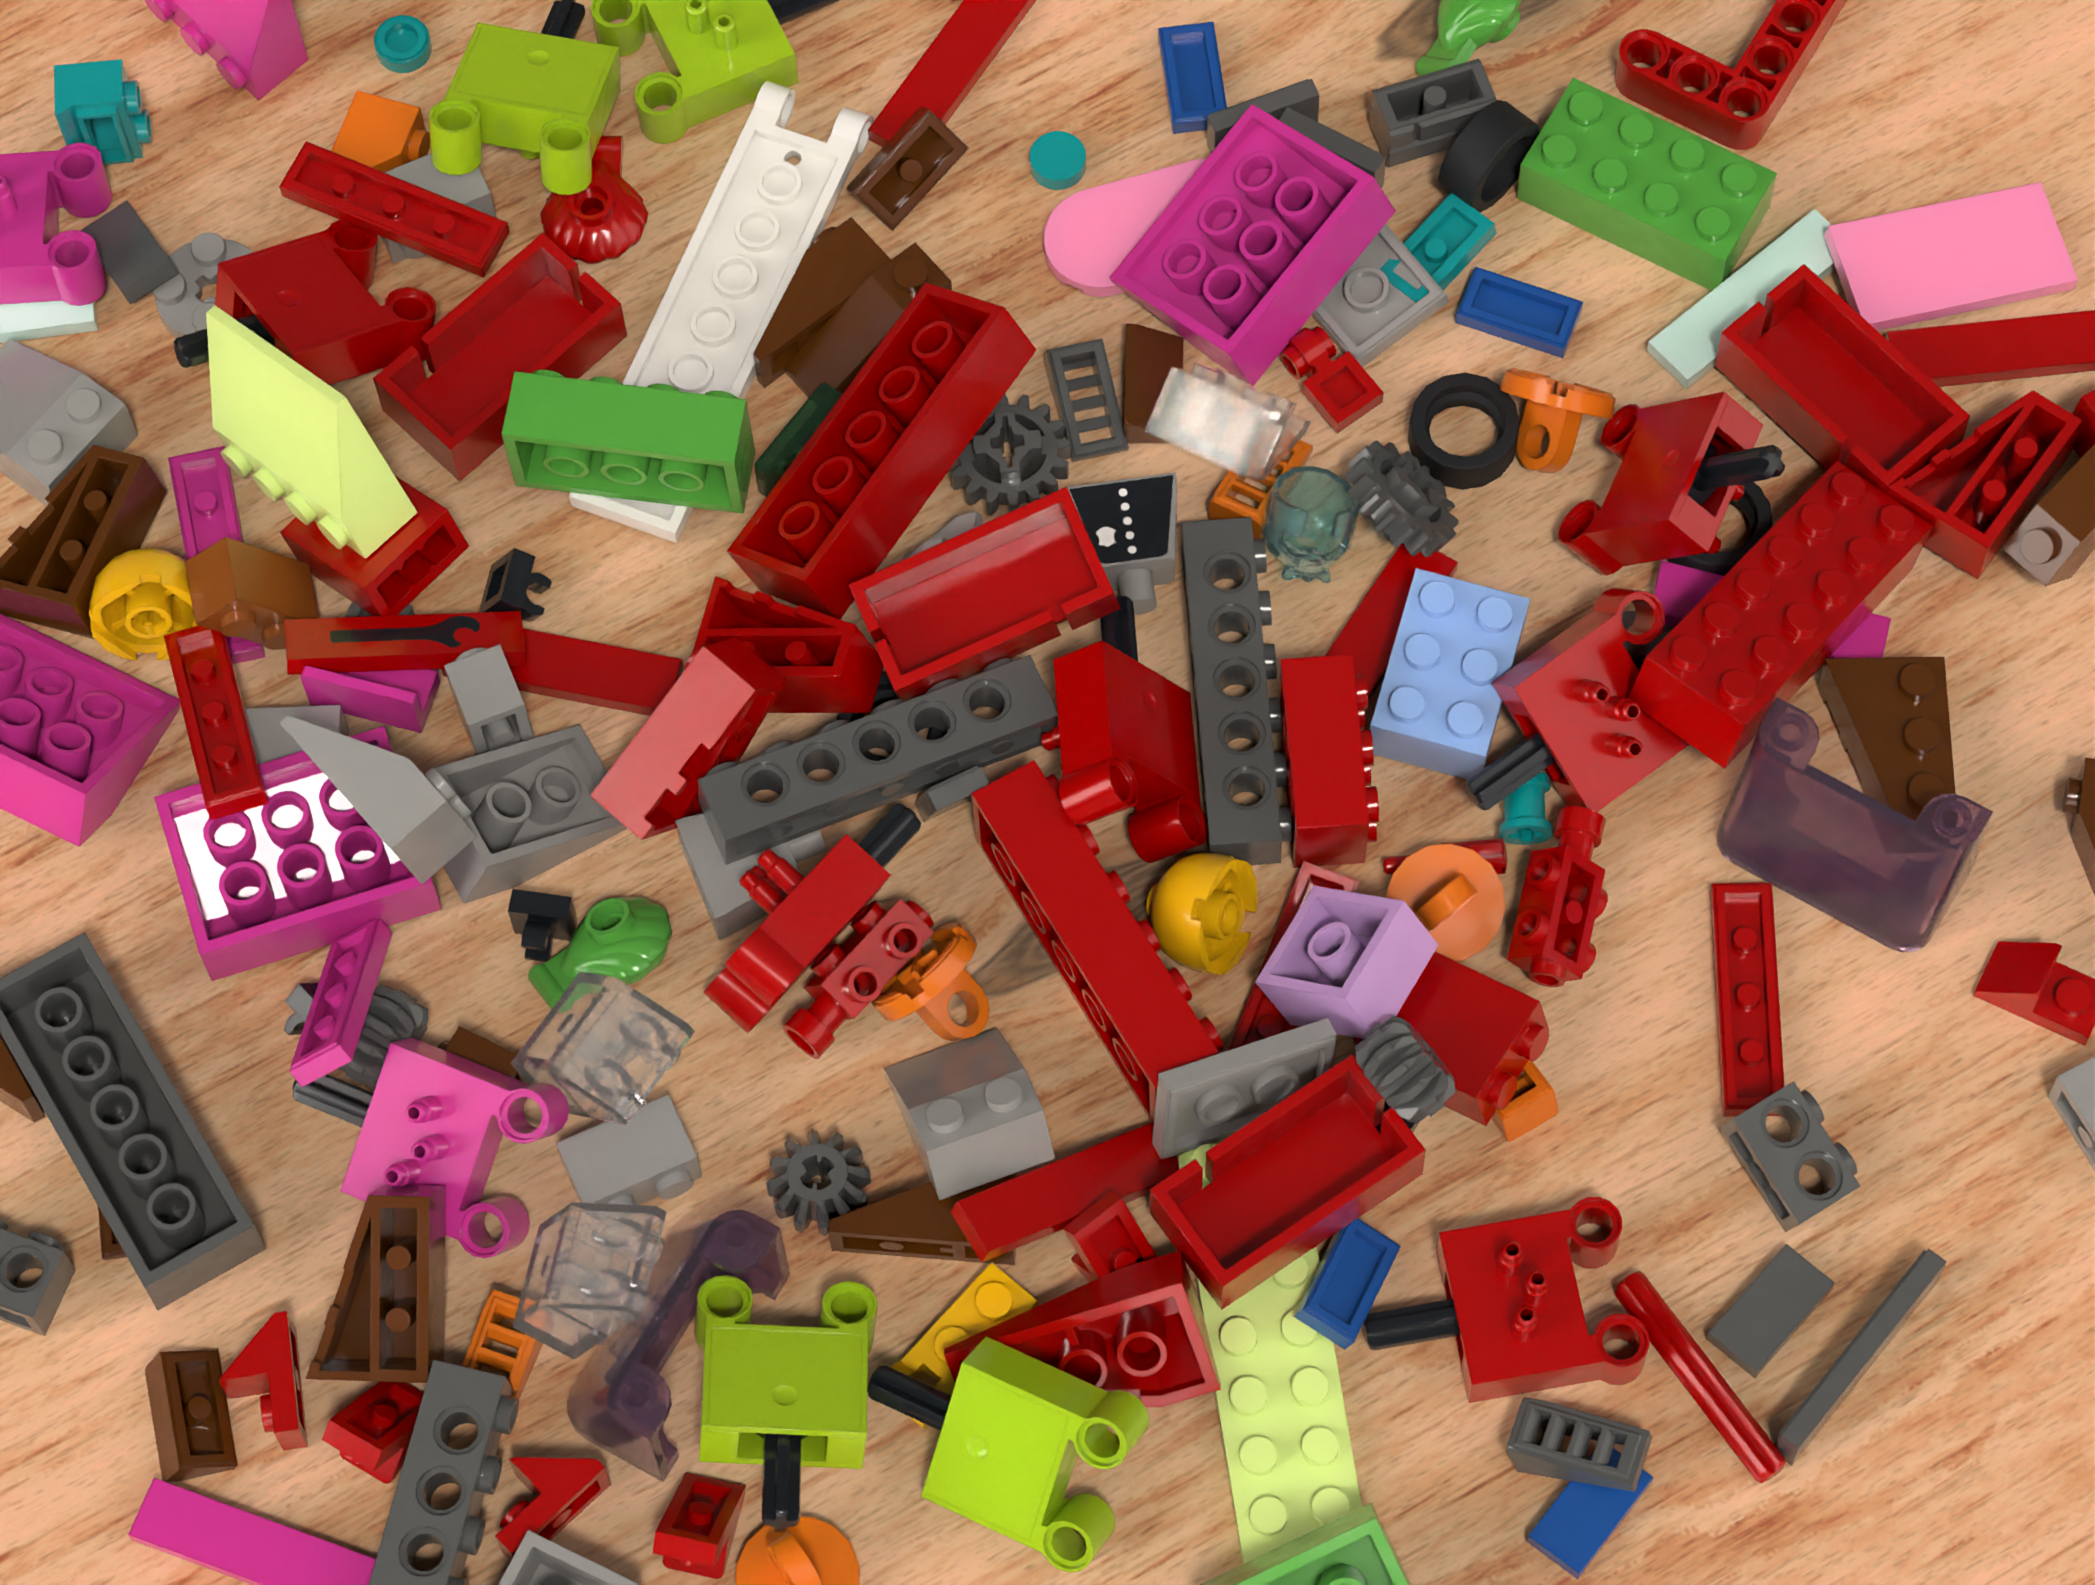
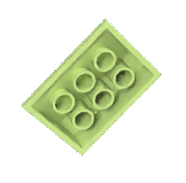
M214 305L206 312L212 423L215 432L226 447L220 452L222 458L241 478H245L248 474L252 475L257 486L272 501L276 502L282 497L287 507L302 523L309 525L312 521H315L322 534L336 548L341 549L347 545L365 559L368 558L418 512L347 398Z

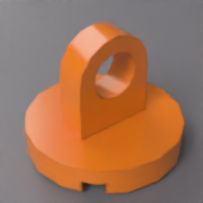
M1515 368L1506 370L1500 386V390L1505 393L1527 399L1516 447L1518 458L1522 465L1533 471L1556 473L1562 470L1569 462L1573 453L1583 414L1612 419L1615 410L1616 398L1612 397L1613 394L1578 383L1573 385L1565 381L1550 379V376ZM1548 431L1550 437L1547 452L1542 455L1541 443Z
M1451 843L1426 846L1406 857L1391 876L1385 897L1404 901L1438 943L1435 952L1456 962H1463L1483 951L1500 930L1506 909L1503 884L1493 866L1474 850Z
M948 923L933 930L934 933L929 937L933 943L924 950H920L917 955L905 963L882 988L880 995L872 1001V1005L885 1020L896 1021L916 1012L939 1037L949 1041H956L975 1037L983 1031L988 1022L990 1008L984 991L964 969L976 950V939L962 923ZM954 994L960 996L967 1007V1018L961 1026L955 1024L948 1013V1002Z
M800 1517L797 1526L788 1527L785 1532L774 1531L773 1527L765 1525L746 1542L736 1564L735 1585H860L861 1570L851 1543L833 1525L813 1517Z

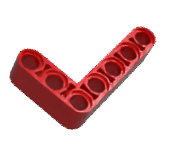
M1777 0L1734 69L1656 31L1649 29L1635 30L1628 33L1621 41L1615 73L1616 87L1629 100L1719 144L1735 150H1747L1756 146L1762 140L1847 0ZM1786 27L1799 28L1802 32L1789 31ZM1634 63H1645V64L1650 65L1651 67H1650V68H1640V67H1636V66L1633 65V64H1634ZM1760 69H1770L1777 74L1762 73ZM1694 87L1698 88L1701 91L1692 93L1684 90L1683 88ZM1743 111L1749 113L1751 116L1741 117L1735 115L1733 112Z

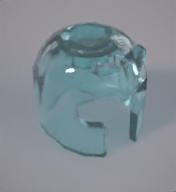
M1313 466L1294 467L1278 476L1269 493L1264 509L1261 531L1269 552L1285 565L1282 571V578L1284 580L1301 577L1304 581L1310 582L1316 578L1323 583H1328L1331 581L1329 568L1344 557L1352 546L1360 500L1349 495L1348 490L1351 487L1346 480L1327 469Z

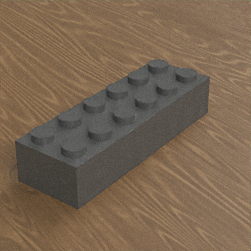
M84 932L0 978V1033L156 1309H162L266 1250L252 1220L86 933Z

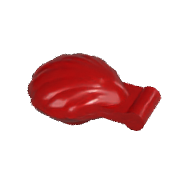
M601 136L592 158V180L590 185L585 190L571 195H561L552 192L546 199L547 202L540 213L545 235L571 259H579L587 264H598L606 259H616L624 254L629 247L636 245L641 239L644 226L647 223L648 211L643 204L644 199L622 178V136Z

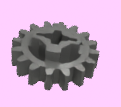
M1004 394L998 402V406H995L986 421L950 468L953 471L951 472V481L954 490L967 487L965 490L966 503L970 506L976 504L980 499L986 500L987 514L994 515L999 505H1007L1008 511L1011 512L1018 509L1021 503L1027 502L1029 504L1040 499L1039 495L1041 493L1049 495L1058 491V481L1056 479H1068L1069 462L1066 459L1071 458L1070 440L1063 439L1065 437L1064 422L1062 420L1050 422V406L1047 404L1038 407L1035 411L1031 410L1028 395L1023 394L1017 405H1009L1008 398ZM1005 442L1009 443L1010 453H1013L1012 467H1007L1006 457H1003Z
M1376 440L1369 446L1366 445L1348 462L1347 465L1350 469L1345 473V478L1353 484L1348 490L1349 495L1358 500L1359 513L1363 517L1370 519L1374 523V530L1377 533L1383 532L1385 539L1390 541L1395 548L1403 543L1410 555L1416 556L1421 552L1427 558L1434 552H1438L1457 534L1454 528L1459 524V520L1450 513L1455 508V505L1446 498L1447 494L1444 485L1440 480L1434 479L1429 474L1430 469L1426 465L1421 466L1418 458L1412 456V453L1409 451L1400 455L1393 443L1388 442L1383 447Z

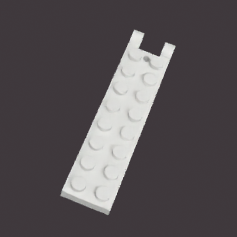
M766 81L762 85L749 118L626 374L623 385L648 387L651 384L659 383L673 386L681 392L705 394L706 392L717 390L731 393L739 399H745L756 375L753 353L806 250L811 247L814 239L823 231L856 158H860L869 142L868 129L873 123V116L843 107L837 116L832 133L827 143L785 129L795 104L796 92L794 89L770 81ZM793 156L801 159L797 165L786 162V160ZM571 492L569 494L572 507L674 543H678L694 509L693 507Z

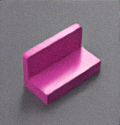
M304 666L300 677L311 706L341 705L343 714L422 733L440 684L438 672L429 669L334 673Z

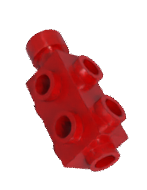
M1579 806L1561 808L1554 831V836L1559 840L1557 847L1533 850L1530 853L1507 960L1529 973V979L1542 986L1561 987L1566 981L1582 979L1583 973L1590 969L1596 957V948L1590 943L1594 921L1605 910L1608 895L1602 888L1605 869L1592 862L1591 859L1594 848L1601 845L1606 819L1600 813L1589 808Z
M901 898L885 901L881 904L874 900L868 904L851 922L850 926L855 930L852 936L841 947L836 943L831 945L812 964L810 969L815 973V976L803 988L815 1001L806 1010L799 1008L783 1025V1030L789 1039L804 1053L814 1059H819L835 1042L833 1034L846 1020L855 1019L871 1001L880 995L882 988L905 963L919 953L922 945L934 933L931 929L934 922L929 914L911 900L904 902Z

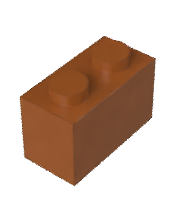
M228 537L221 539L185 561L196 625L222 632L223 635L228 637H239L262 644L267 649L281 650L285 649L284 619L319 618L308 563Z

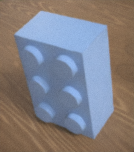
M1416 568L1370 725L1374 755L1466 780L1471 779L1485 768L1503 704L1492 682L1513 668L1525 625L1530 598Z

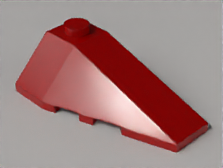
M1181 1250L1120 1268L944 1348V1356L955 1383L962 1362L987 1336L1105 1391L1121 1390L1129 1392L1139 1398L1145 1407H1165L1221 1390L1201 1305Z

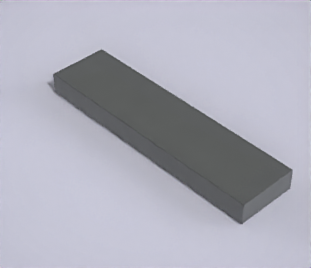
M1930 1249L1927 1252L1924 1250L1779 1432L1775 1446L1784 1456L1785 1462L1793 1466L1937 1284L1947 1261Z

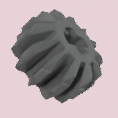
M382 984L375 987L353 1060L338 1069L346 1073L345 1076L359 1085L363 1084L375 1090L390 1043L411 1037L421 1040L427 1031L428 1009L417 1003L416 998L402 990L399 991Z
M1392 1016L1382 1025L1378 1023L1365 1034L1366 1038L1355 1046L1356 1063L1364 1071V1076L1372 1083L1375 1090L1385 1099L1387 1104L1401 1118H1405L1406 1121L1418 1124L1428 1115L1432 1117L1446 1105L1444 1102L1455 1094L1454 1077L1447 1070L1446 1064L1439 1058L1423 1036L1409 1022L1402 1018Z
M811 1129L807 1136L809 1145L802 1147L797 1141L788 1138L785 1142V1148L789 1158L772 1157L770 1168L776 1177L767 1181L766 1186L768 1195L778 1199L774 1207L779 1218L783 1219L794 1215V1227L800 1233L804 1232L812 1221H817L820 1234L827 1236L829 1234L830 1219L851 1212L849 1207L858 1209L867 1206L868 1197L862 1188L871 1183V1175L869 1169L859 1166L863 1161L862 1151L859 1147L855 1146L843 1150V1136L838 1132L833 1134L826 1144H821L818 1131ZM815 1176H820L821 1182H824L827 1176L830 1185L818 1190L817 1183H814L812 1189H810L808 1180Z

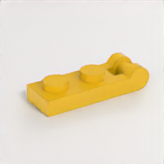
M991 1262L903 1359L896 1362L890 1368L914 1379H917L925 1371L938 1382L934 1388L952 1395L955 1382L944 1356V1348L1037 1307L1038 1300ZM911 1418L922 1429L929 1427V1425Z

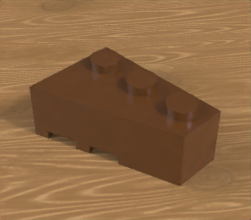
M93 445L46 496L45 500L48 505L27 529L19 526L8 538L12 545L0 557V614L94 639L91 632L89 601L96 576L114 557L130 550L140 549L166 494V490L144 457Z
M1945 658L1825 659L1817 689L1823 703H1827L1840 731L1838 737L1845 752L1849 751L1861 779V789L1888 850L1948 849L1958 817Z
M384 1184L367 1196L343 1267L345 1270L334 1303L330 1305L324 1323L326 1326L315 1359L311 1361L306 1379L427 1383L433 1360L444 1362L445 1186H390Z

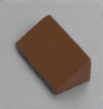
M921 106L850 182L846 190L893 231L969 147L929 109Z
M1126 324L1124 437L1127 438L1128 443L1182 444L1183 337L1138 324Z
M218 1350L159 1352L146 1366L145 1376L162 1480L164 1482H179L235 1469L237 1467L226 1395L219 1383L222 1371Z

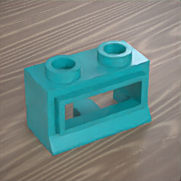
M122 59L54 65L55 116L66 145L88 143L96 147L101 153L104 165L134 162V159L143 158V143L152 142L150 115L148 109H142L139 83L137 80L129 81Z

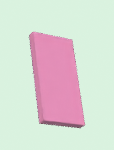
M2041 182L1830 225L1824 234L1848 304L1877 331L2070 291L2074 289L2078 282Z

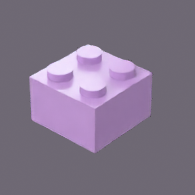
M1313 886L1255 983L1290 1025L1301 1027L1328 1018L1337 1034L1364 1039L1366 1038L1365 1034L1378 1023L1382 1025L1390 1017L1397 1016L1438 947V943L1402 900Z

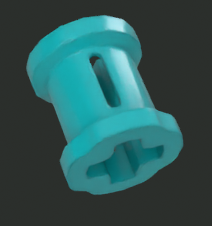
M1537 774L1504 798L1505 821L1499 825V838H1503L1504 842L1515 845H1532L1545 842L1552 837V824L1546 820L1545 793L1551 787L1550 777L1547 774Z

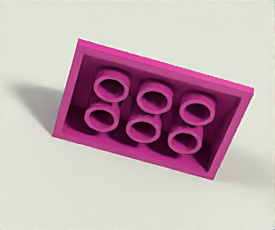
M145 0L147 6L157 18L163 22L171 19L181 28V36L196 54L202 56L204 53H208L217 62L216 66L220 74L233 88L238 90L243 86L258 101L308 61L291 0Z
M1251 104L1109 278L1116 286L1212 361L1251 386H1254L1289 343V339L1304 325L1396 210L1373 176Z
M0 614V809L80 847L113 814L180 710L179 699Z
M385 726L350 736L351 738L393 752ZM304 751L259 764L269 802L266 805L210 820L200 783L154 797L198 951L211 981L330 945L332 941L375 918H381L388 927L442 910L433 878L430 877L424 884H421Z

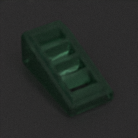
M825 382L820 384L754 463L759 493L765 497L768 496L842 396L841 392Z

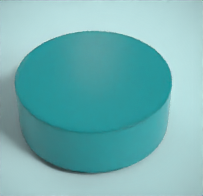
M408 15L391 17L378 27L374 35L377 57L380 63L392 72H413L421 68L431 55L432 44L428 29L422 21Z
M1063 131L1049 132L1040 136L1030 149L1031 174L1041 186L1052 190H1063L1076 185L1082 179L1086 170V152L1082 142L1074 135Z

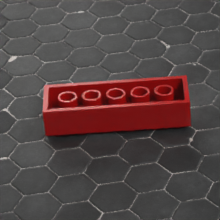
M927 282L924 283L727 550L728 554L761 592L837 619L842 618L855 600L849 584L867 577L877 570L1036 352V348L1006 308Z
M1837 460L1646 656L1628 698L1637 703L1643 712L1725 769L1824 664V660L1830 658L1913 569L1933 526Z
M1035 760L971 793L976 841L1151 1122H1154L1159 1073L1219 1054V1051L1224 1048L1222 1040L1209 1018L1205 1016L1198 1020L1188 1004V1001L1192 999V994L1178 969L1174 967L1167 970L1157 955V952L1161 950V945L1150 924L1144 918L1136 921L1126 906L1130 902V896L1119 875L1114 870L1106 873L1096 858L1100 850L1088 826L1075 825L1065 812L1060 800L1059 780L1054 774L1045 777Z

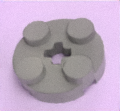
M207 232L198 235L193 242L180 247L168 257L178 274L152 291L160 318L166 329L175 338L207 329L206 312L215 305V298L208 297L204 301L199 300L202 295L201 289L209 284H217L218 263L253 253L250 249L238 242L222 239L216 233Z

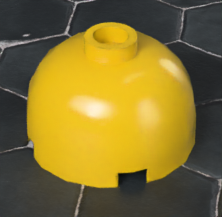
M152 548L130 550L114 557L96 576L90 596L89 616L93 638L106 651L123 659L137 661L138 652L145 654L156 653L157 661L169 660L164 635L198 626L195 624L185 560L169 551Z
M1200 853L1179 859L1163 874L1159 883H1156L1151 888L1147 898V914L1151 918V927L1159 940L1161 950L1174 962L1190 970L1204 974H1227L1240 960L1251 936L1250 932H1239L1244 923L1245 911L1256 914L1258 903L1257 880L1252 866L1248 862L1235 859L1230 855Z

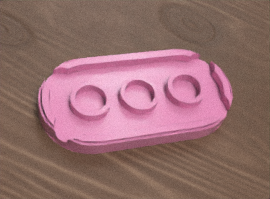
M1207 158L1191 160L1086 189L1064 199L1050 214L1044 230L1045 259L1055 278L1067 287L1069 283L1071 286L1081 289L1082 294L1094 297H1107L1125 293L1109 277Z

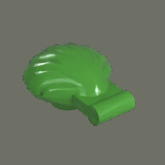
M1441 0L1436 21L1438 38L1426 56H1422L1416 64L1418 75L1422 76L1465 63L1476 49L1488 42L1496 43L1506 38L1515 29L1520 20L1519 7L1522 0Z
M617 897L605 899L594 905L582 919L571 938L569 946L546 963L535 965L528 973V980L554 1012L566 1010L570 1006L571 1001L590 988H613L636 983L658 967L666 955L672 936L669 915L663 906L653 903L648 898Z

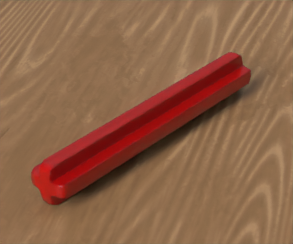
M1640 1271L1624 1278L1616 1286L1615 1296L1631 1316L1636 1317L1645 1325L1649 1334V1341L1747 1470L1759 1483L1768 1481L1776 1476L1784 1468L1786 1463L1784 1456L1648 1278Z

